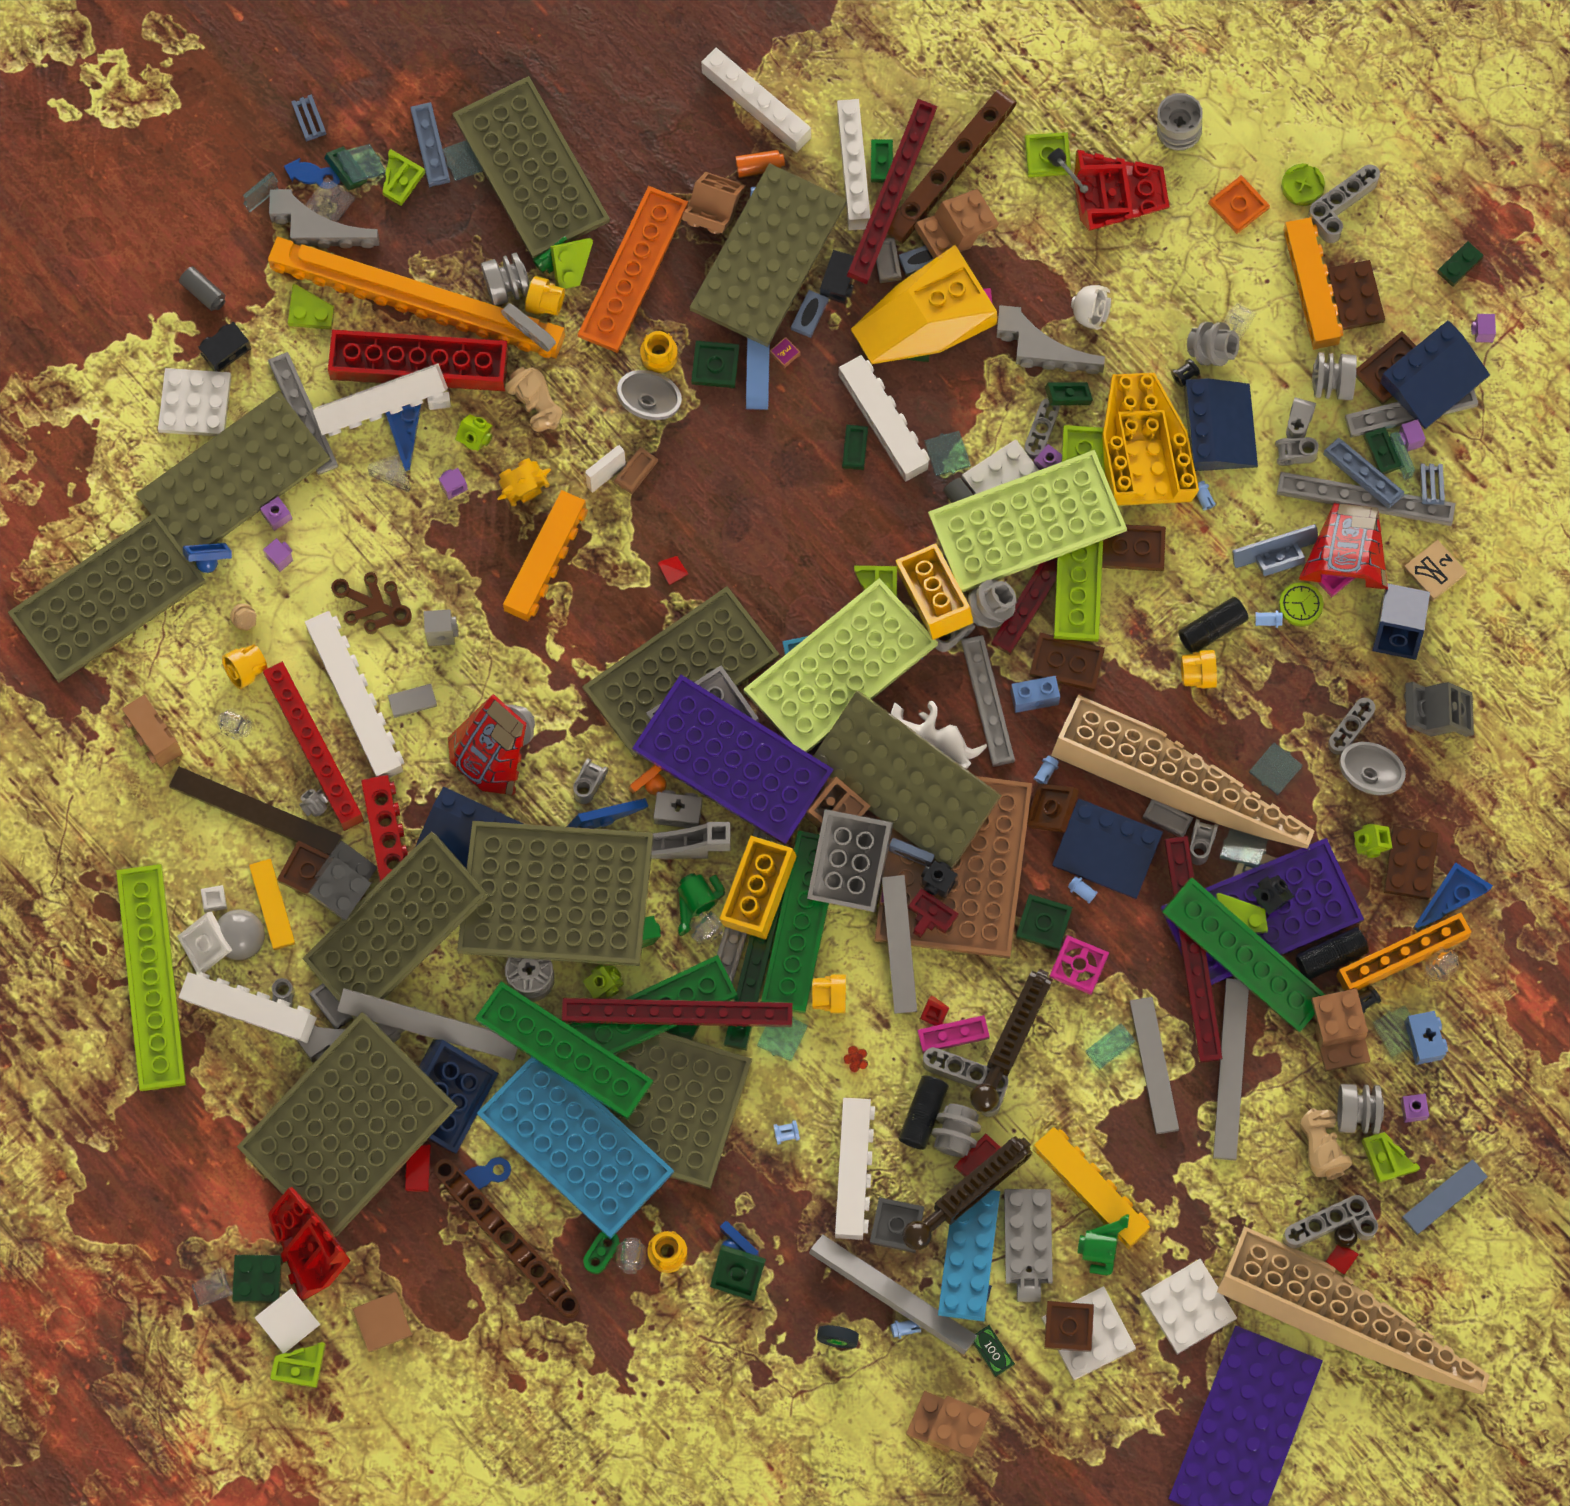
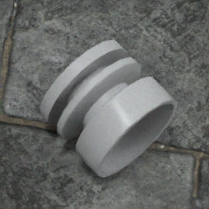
M1185 93L1169 95L1161 101L1158 107L1157 135L1160 142L1167 148L1173 150L1189 149L1199 141L1202 135V107L1199 101L1191 95Z
M517 252L511 254L513 264H509L507 256H503V267L500 268L495 259L481 263L485 283L491 301L495 306L508 303L507 292H512L514 298L518 300V289L520 288L523 296L527 297L529 279L525 266L518 257Z
M1318 352L1312 372L1314 398H1321L1323 388L1325 389L1326 399L1330 398L1332 389H1336L1337 399L1353 400L1356 382V355L1341 354L1339 362L1334 363V355L1329 353L1327 363H1325L1324 353Z
M508 957L505 965V976L509 987L532 1002L545 998L551 992L555 983L551 960ZM527 968H531L532 975L527 974Z
M1340 1084L1337 1104L1338 1131L1354 1133L1357 1123H1361L1363 1133H1367L1369 1123H1371L1372 1133L1379 1134L1384 1116V1100L1381 1086L1374 1085L1372 1095H1370L1369 1085H1364L1362 1095H1358L1356 1084Z

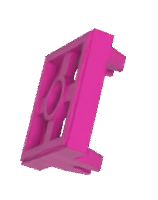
M1067 935L1049 978L1092 995L1109 952ZM1073 949H1082L1080 955L1074 957L1066 955V953ZM1088 952L1094 956L1097 967L1089 965L1086 958ZM1075 959H1083L1086 962V967L1083 970H1076L1073 967ZM1062 962L1070 964L1072 969L1070 978L1064 973ZM1085 971L1094 974L1086 981H1076L1079 974Z

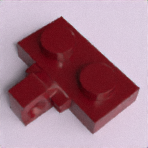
M922 888L908 906L909 910L917 914L915 920L919 923L914 928L913 934L919 938L923 936L927 929L932 931L935 927L946 934L959 913Z

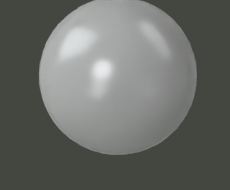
M237 909L229 911L219 918L217 922L223 937L232 948V951L225 957L232 960H246L258 953L264 943L265 931L262 922L255 914L247 910Z

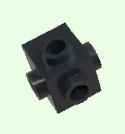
M934 861L931 866L927 865L921 874V877H923L922 886L931 895L935 896L938 894L946 899L957 881L958 874L953 872L948 864Z
M1279 875L1271 879L1268 876L1257 883L1259 888L1253 892L1257 902L1265 909L1268 915L1279 910L1294 898L1286 882Z

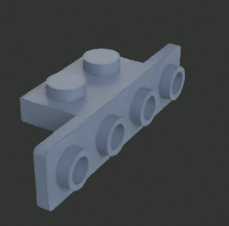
M1313 524L1232 551L1233 564L1235 568H1239L1256 562L1263 576L1305 564V556L1300 548L1316 543L1318 538L1317 527Z

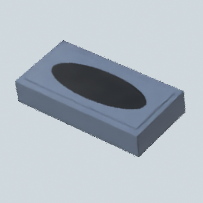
M926 245L899 255V260L906 277L934 260Z
M808 290L791 326V330L811 338L829 298Z
M892 838L889 845L890 852L923 866H931L934 862V854Z

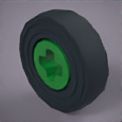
M824 1325L818 1328L817 1340L825 1345L837 1348H855L858 1345L859 1334L854 1330L833 1325Z

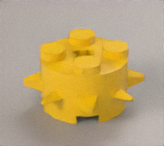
M530 458L522 460L518 463L519 467L512 471L507 469L499 474V485L502 489V494L497 499L507 498L511 506H516V501L521 500L525 503L542 493L541 488L543 486L545 488L549 487L550 484L546 475L551 469L542 470L538 462L531 461Z

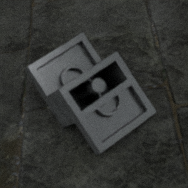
M1415 682L1405 683V721L1407 727L1431 737L1456 732L1465 737L1474 735L1472 692L1450 682L1427 687Z
M340 841L314 877L317 881L307 894L342 920H346L371 885L369 879L378 867L345 842Z

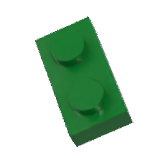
M871 139V183H884L893 161V139Z

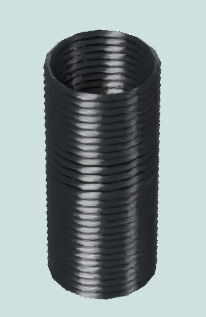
M1232 596V598L1230 597L1227 601L1219 604L1216 608L1178 631L1180 640L1185 648L1193 654V652L1202 650L1211 642L1216 641V639L1218 640V638L1248 621V613L1241 601Z
M1355 927L1343 934L1341 933V935L1339 934V936L1337 935L1306 951L1304 950V952L1296 954L1295 958L1300 972L1308 980H1311L1344 965V963L1346 964V962L1349 963V961L1351 962L1364 954H1368L1369 947L1361 930Z
M921 1076L917 1091L898 1137L900 1142L916 1149H926L937 1114L942 1107L949 1088L947 1083L932 1076Z

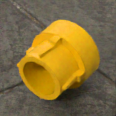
M534 276L527 293L525 312L539 316L544 313L558 316L563 305L565 288L555 286L554 283H550L549 279Z
M654 331L649 335L646 334L640 348L642 364L647 370L656 373L668 372L675 366L678 359L677 345L670 333ZM657 350H662L665 352L659 355L653 354Z
M254 644L246 648L234 649L222 656L224 670L238 689L253 683L255 677L267 669V663L262 652Z
M1203 650L1181 656V678L1183 685L1196 686V688L1201 689L1217 687V665L1214 650Z
M831 974V976H825V978L813 979V1009L831 1011V1013H845L846 974Z
M664 1231L655 1235L648 1244V1258L651 1265L663 1273H672L679 1270L687 1259V1246L683 1238L674 1231ZM665 1247H671L674 1250V1254L669 1258L661 1255V1251Z

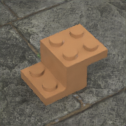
M705 172L695 182L689 207L683 212L682 220L693 227L702 226L708 228L707 230L714 234L723 233L733 223L739 198L744 194L746 185Z
M975 189L942 201L934 216L917 221L914 227L933 259H935L954 245H956L960 252L970 249L978 235L996 229L999 223L979 190Z
M837 777L828 778L804 817L814 826L820 828L825 809L863 816L870 805Z
M1357 988L1312 998L1311 1001L1317 1020L1314 1030L1325 1072L1369 1063L1371 1059L1365 1040L1368 1029Z
M924 1391L906 1435L947 1453L953 1450L972 1458L990 1413L950 1396H946L943 1399Z

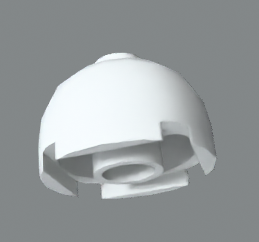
M1100 285L1086 286L1073 297L1071 308L1076 320L1081 325L1095 330L1102 328L1099 325L1101 321L1106 322L1111 307V298L1107 297V292L1110 293V290L1107 287Z

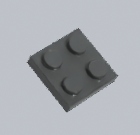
M879 1197L870 1244L915 1253L916 1250L906 1246L902 1233L908 1223L922 1221L924 1206Z

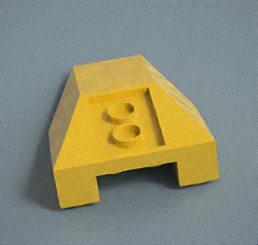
M954 245L895 286L851 328V332L870 363L878 364L940 353L997 325V311L960 251Z
M1155 373L1113 374L1110 383L1102 441L1105 476L1117 505L1192 502L1199 491L1188 433Z

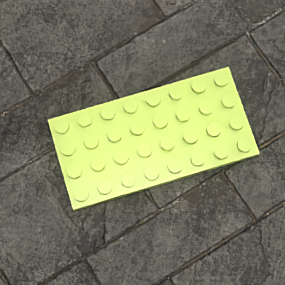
M1095 450L928 512L951 572L962 593L979 587L986 580H998L1127 531Z
M879 578L745 687L744 693L789 742L805 752H809L826 738L856 691H860L872 700L938 646V642L936 639L932 640L925 627Z

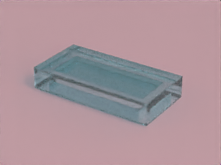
M1398 431L1390 434V439L1402 465L1400 471L1404 480L1412 478L1415 468Z
M1120 1023L1088 1048L1085 1053L1100 1070L1135 1043L1136 1040Z

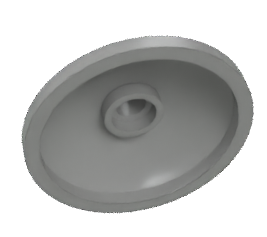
M637 370L629 372L619 380L616 389L617 398L621 405L631 414L646 420L670 418L677 413L682 402L680 390L675 383L664 375L653 371Z
M1357 742L1347 746L1340 756L1339 766L1343 776L1352 786L1362 792L1372 795H1387L1396 792L1403 785L1406 776L1405 767L1399 757L1384 746L1371 742Z

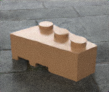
M145 694L122 708L125 715L122 717L128 729L133 727L136 732L133 736L140 747L145 745L148 750L145 754L152 764L157 763L162 768L183 754L176 738L171 735L168 727L161 720Z

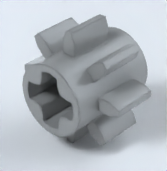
M309 789L301 796L302 803L299 806L307 816L312 814L314 817H317L326 811L327 805L325 803L329 800L321 789L317 792L314 789Z

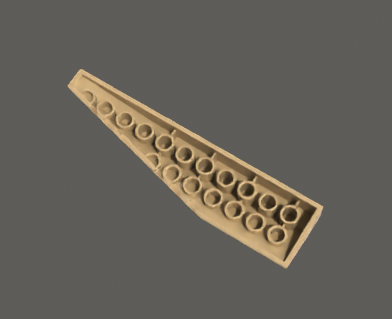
M1077 696L1051 756L1193 816L1241 832L1308 849L1315 832L1313 829L1291 815L1285 816L1279 810L1280 808L1273 803L1271 805L1265 803L1260 799L1261 795L1254 791L1250 793L1243 788L1244 784L1215 765H1207L1201 756L1196 753L1192 755L1183 749L1184 745L1176 741L1174 743L1166 738L1167 734L1163 731L1085 697Z
M1244 1226L1218 1287V1293L1368 1359L1438 1383L1481 1395L1484 1394L1490 1377L1488 1373L1466 1358L1461 1359L1453 1352L1454 1350L1449 1346L1445 1345L1443 1347L1433 1340V1335L1427 1331L1423 1333L1415 1327L1416 1324L1394 1308L1385 1302L1380 1303L1375 1300L1373 1294L1368 1290L1362 1291L1356 1287L1352 1279L1347 1276L1343 1278L1335 1272L1336 1268L1297 1249L1290 1248L1279 1241Z

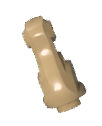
M524 367L517 369L510 375L511 380L505 386L506 392L512 395L516 394L525 404L527 412H531L533 409L537 411V414L530 419V426H532L534 431L555 430L562 419L563 411L552 401L543 374L535 367L526 370Z
M1312 1108L1300 1121V1128L1308 1139L1310 1169L1317 1177H1326L1327 1180L1337 1179L1345 1174L1344 1171L1352 1165V1160L1348 1155L1342 1154L1340 1146L1336 1141L1337 1134L1334 1132L1327 1134L1326 1132L1327 1129L1334 1128L1336 1125L1335 1113L1331 1110L1320 1111Z

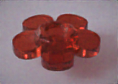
M856 1046L849 1047V1054L844 1056V1062L850 1064V1070L857 1072L859 1069L867 1068L868 1061L863 1059L867 1056V1051L865 1049L858 1050Z

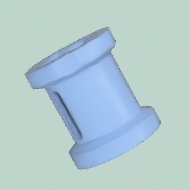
M793 1120L790 1124L773 1125L777 1145L781 1144L782 1141L800 1140L796 1120Z

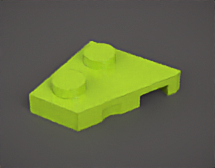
M390 149L383 195L402 206L426 172L421 166Z
M591 238L550 246L556 286L565 289L580 286L593 244Z
M293 284L288 325L292 327L332 330L334 306L302 287Z
M854 566V572L863 590L880 578L897 597V566Z
M1221 893L1216 894V899L1256 934L1268 932L1264 908Z
M1385 1132L1361 1140L1377 1184L1420 1170L1417 1163L1413 1164L1404 1155L1405 1152L1395 1145Z
M320 1342L311 1347H303L290 1353L276 1355L270 1379L272 1381L317 1388L326 1344Z

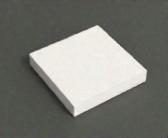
M620 445L616 446L585 471L587 488L592 493L626 465L625 452Z
M212 912L205 913L177 936L196 973L197 971L205 973L232 951L231 946L223 937L220 926Z
M292 1288L254 1317L282 1353H286L320 1325Z

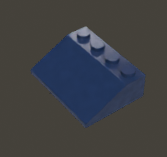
M1447 320L1385 371L1380 383L1415 420H1419L1420 425L1424 429H1427L1486 380L1490 374L1465 337Z
M1209 378L1186 380L1184 396L1187 428L1195 471L1258 467L1250 384Z
M443 786L432 806L416 846L432 831L467 869L472 821L523 823Z
M1078 798L1052 866L1137 899L1163 831Z
M433 1039L419 1068L458 1107L427 1140L456 1154L499 1073L448 1042Z

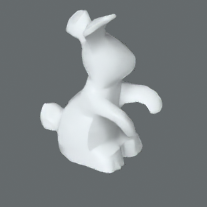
M933 701L928 703L930 715L924 712L919 713V716L925 720L921 725L903 720L904 709L894 703L891 715L965 769L971 765L968 759L977 757L987 747V744L974 749L968 748L957 726L948 725L940 730H936L937 706Z

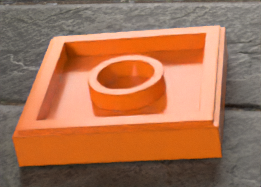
M1242 175L1208 202L1236 234L1270 208V205Z

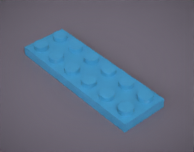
M990 1191L954 1223L949 1225L938 1316L982 1322L985 1320L1000 1191Z

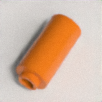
M778 150L735 156L739 178L763 174L769 163L779 168L785 166L783 153L779 154Z

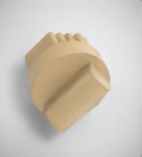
M239 604L232 609L230 620L238 629L247 631L256 625L257 615L250 605Z

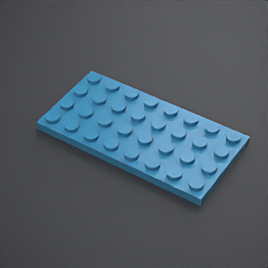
M532 1057L477 1112V1115L610 1239L674 1173V1170L603 1104Z

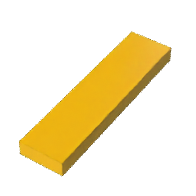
M271 858L250 864V871L273 950L296 944Z

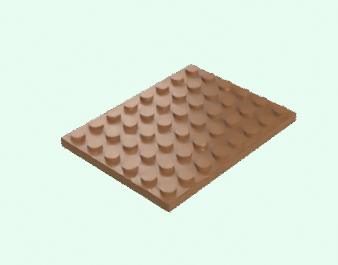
M976 776L1002 796L952 869L958 876L946 899L938 894L934 896L959 913L946 934L935 927L932 931L927 929L923 936L919 938L913 934L914 928L919 923L915 920L917 914L908 909L911 946L1010 959L1032 783ZM892 828L890 843L892 841V838H896L898 840H901L905 843H908L919 848L913 842H911L898 831H896L894 828ZM888 848L883 877L905 875L908 907L920 889L924 890L921 874L926 866L892 853ZM879 905L875 941L888 943L885 906Z

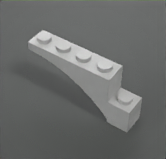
M292 189L270 190L269 215L271 222L276 224L291 222L290 239L294 244L318 246L319 248H329L330 246L372 248L379 246L378 229L352 227L329 220L301 203L293 195Z
M999 306L996 338H1001L1003 341L1018 340L1016 364L1024 368L1038 366L1046 370L1059 368L1067 372L1080 370L1086 371L1089 374L1103 373L1105 356L1077 351L1053 340L1036 328L1021 312V307Z
M707 822L706 824L691 828L653 833L651 859H708V851H731L730 822Z
M381 1023L376 1024L393 1042L397 1041L401 1037L400 1034L405 1031ZM314 1024L308 1043L298 1040L297 1042L313 1063L320 1058L346 1029L316 1027Z

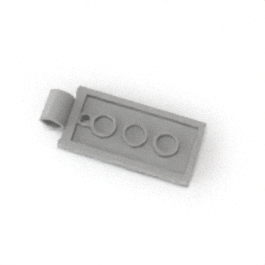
M1004 1189L1006 1284L1017 1283V1302H1041V1283H1053L1051 1189ZM1029 1268L1032 1270V1272L1029 1273L1026 1271V1269Z

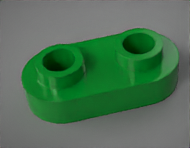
M603 1232L598 1234L583 1259L584 1267L589 1273L599 1274L605 1270L619 1248L617 1234L611 1239ZM611 1240L612 1245L606 1247L604 1246V1241ZM598 1259L600 1263L598 1266H592L591 1261Z

